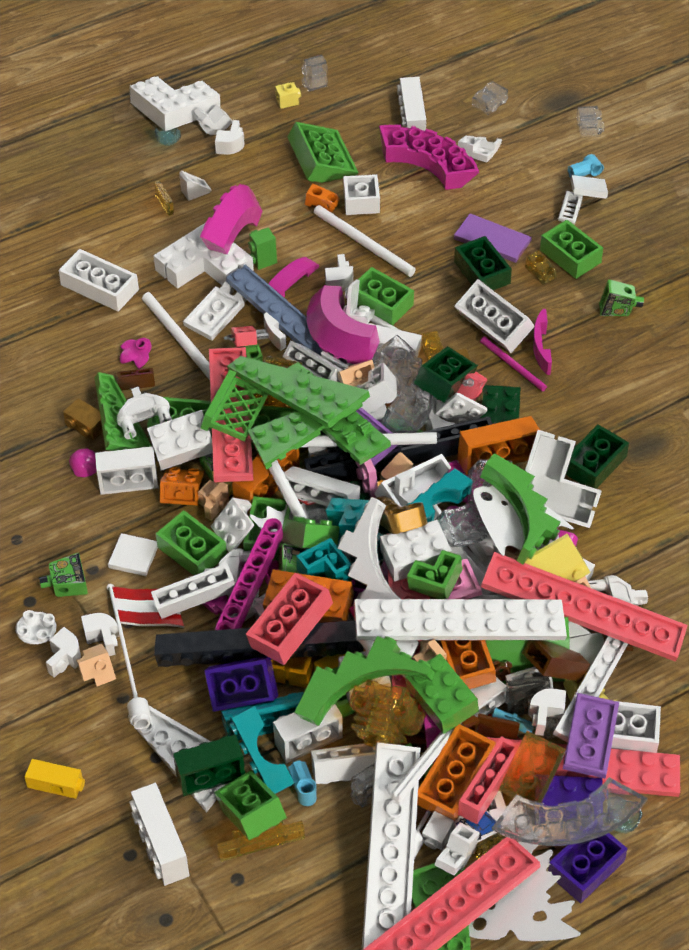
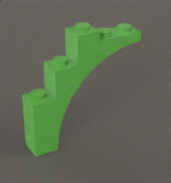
M494 453L485 464L480 477L502 493L516 511L523 529L522 550L516 561L524 565L528 558L532 560L537 551L536 547L540 548L542 544L546 546L551 540H556L560 533L558 527L561 522L545 513L547 510L545 504L548 499L533 491L534 485L532 482L535 476Z
M377 636L367 656L357 651L354 654L347 651L338 671L325 666V669L317 666L294 713L301 719L319 726L327 712L342 696L369 680L383 676L407 675L432 681L435 672L428 662L421 659L417 662L412 660L409 654L401 652V649L396 644V640L385 636V638Z

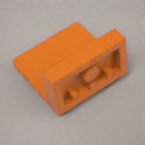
M179 467L166 469L160 481V503L198 506V491L204 477V471H199L197 468L181 470Z

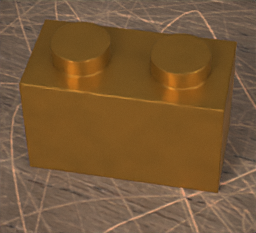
M77 398L63 411L65 424L69 428L78 431L83 437H88L94 441L103 432L100 411L81 399Z

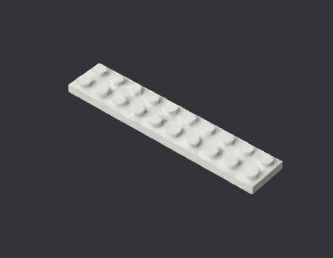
M354 600L356 640H375L377 636L381 638L388 636L394 640H565L567 637L562 600Z
M379 742L376 744L362 950L411 912L418 782L402 802L397 803L393 801L391 796L393 790L420 758V748Z

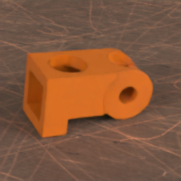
M312 184L306 193L305 205L309 207L320 205L329 212H333L340 198L336 193Z

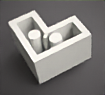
M384 362L368 372V381L358 387L369 391L370 397L362 403V408L368 413L376 412L382 405L391 403L397 397L396 377Z

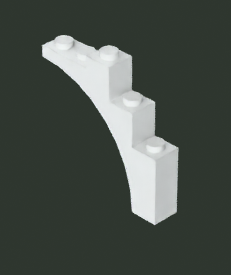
M371 497L370 501L365 505L364 513L356 523L354 533L347 530L345 535L341 537L338 549L356 558V561L350 567L348 576L367 586L362 592L360 599H400L385 580L379 565L377 534L380 519L386 505L374 497Z

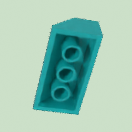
M304 692L291 693L287 696L276 698L274 701L221 711L226 736L234 735L229 726L232 723L230 718L252 706L256 707L265 725L258 736L273 733V722L281 716L294 713ZM237 734V735H236V736H237V739H238V741H240L241 739H240L239 735Z

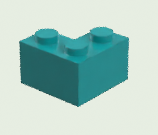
M331 499L326 509L327 518L332 521V525L339 526L341 537L345 535L347 530L354 533L355 525L361 519L365 505L369 500Z
M331 538L296 555L297 571L300 574L318 577L325 575L327 578L343 581L353 580L348 576L352 564Z

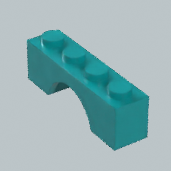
M454 468L449 473H445L437 483H433L426 492L420 493L416 500L407 505L423 503L427 522L434 521L435 509L433 506L440 502L459 504L470 495L473 480Z
M252 706L231 717L232 723L229 726L234 735L238 734L242 740L239 745L245 755L249 754L252 760L249 762V765L254 774L258 773L262 781L275 794L293 785L294 781L285 764H272L266 761L258 751L257 738L265 725L256 707Z

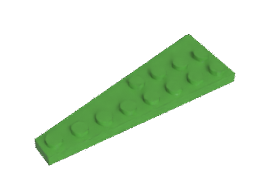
M243 356L235 359L227 366L228 371H235L237 377L327 428L332 427L370 397L369 391L366 389Z

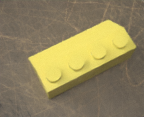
M568 534L536 551L532 560L528 558L525 562L528 565L573 582L591 573Z

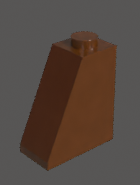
M528 640L522 652L543 676L581 682L590 666V663L580 653L546 640Z

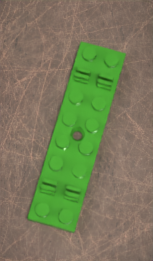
M299 362L288 367V369L313 375L312 372L310 373ZM356 411L346 418L339 420L331 428L325 427L321 430L343 451L349 452L350 457L359 465L391 447V441Z

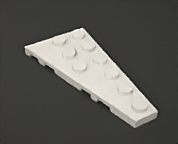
M149 706L151 714L150 725L145 729L136 730L176 776L173 753L211 741ZM227 784L191 795L207 813L217 800L214 792Z

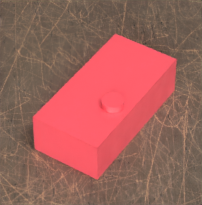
M294 573L246 633L251 648L285 665L333 604L329 590Z

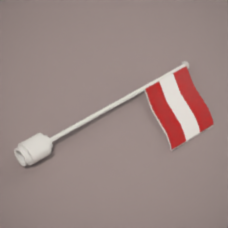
M108 584L107 590L110 592L134 697L127 704L129 718L134 728L141 730L150 725L151 714L148 701L137 695L121 624L173 626L184 628L180 612L163 619L161 618L151 593L158 589H129L114 587L113 584Z

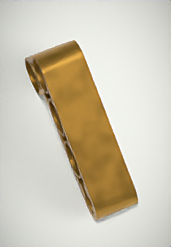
M386 496L376 497V499L386 505L380 519V525L390 533H403L428 523L423 503H413L400 507Z

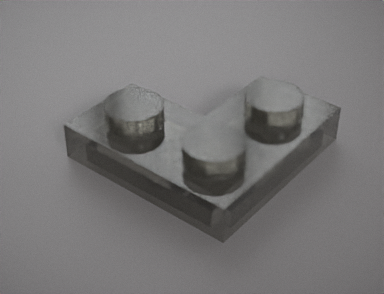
M537 676L507 681L505 712L510 714L516 713L518 716L528 714V699H532L537 692L550 688L549 677Z

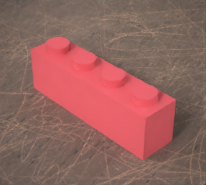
M502 736L500 737L459 800L458 815L475 824L479 823L518 762L520 745Z

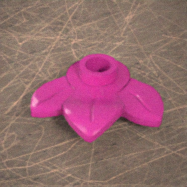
M140 338L138 340L130 339L125 341L120 346L124 350L120 355V362L134 361L138 369L143 367L149 360L148 353L151 351L152 346L150 340Z

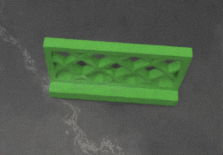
M229 370L204 415L200 429L208 431L211 427L245 442L248 430L252 429L269 394L244 380L236 378V372ZM238 385L245 390L238 391L235 386ZM257 393L263 397L255 398L253 394ZM248 395L250 399L244 400L242 396ZM236 397L238 401L232 402L230 398ZM254 404L256 409L250 410L247 405ZM242 406L245 411L238 412L235 407ZM230 408L233 413L226 414L223 409ZM248 415L250 420L243 421L241 417ZM236 418L238 422L231 423L229 419ZM224 420L226 425L219 424L216 421ZM242 427L244 434L236 431L235 428Z

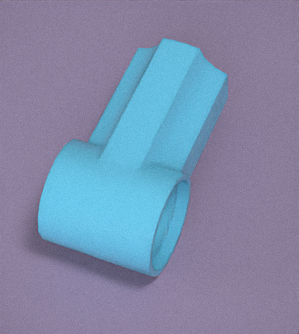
M589 154L583 161L568 166L567 171L570 178L572 175L585 176L591 174L592 176H597L602 173L604 166L594 154Z
M295 761L288 767V771L294 781L298 802L303 806H311L317 800L316 783L312 780L306 762Z

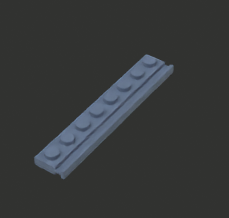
M246 264L243 265V268L237 269L226 277V282L262 314L267 312L279 322V328L294 342L309 348L321 356L323 350L310 335L307 317Z

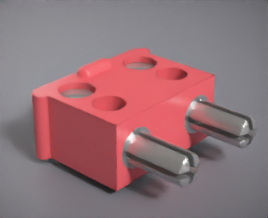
M253 326L232 327L231 334L225 336L224 340H231L235 347L257 345V340L268 339L269 334L266 333L265 329L255 330Z
M478 372L467 374L457 393L476 401L482 393L487 378Z

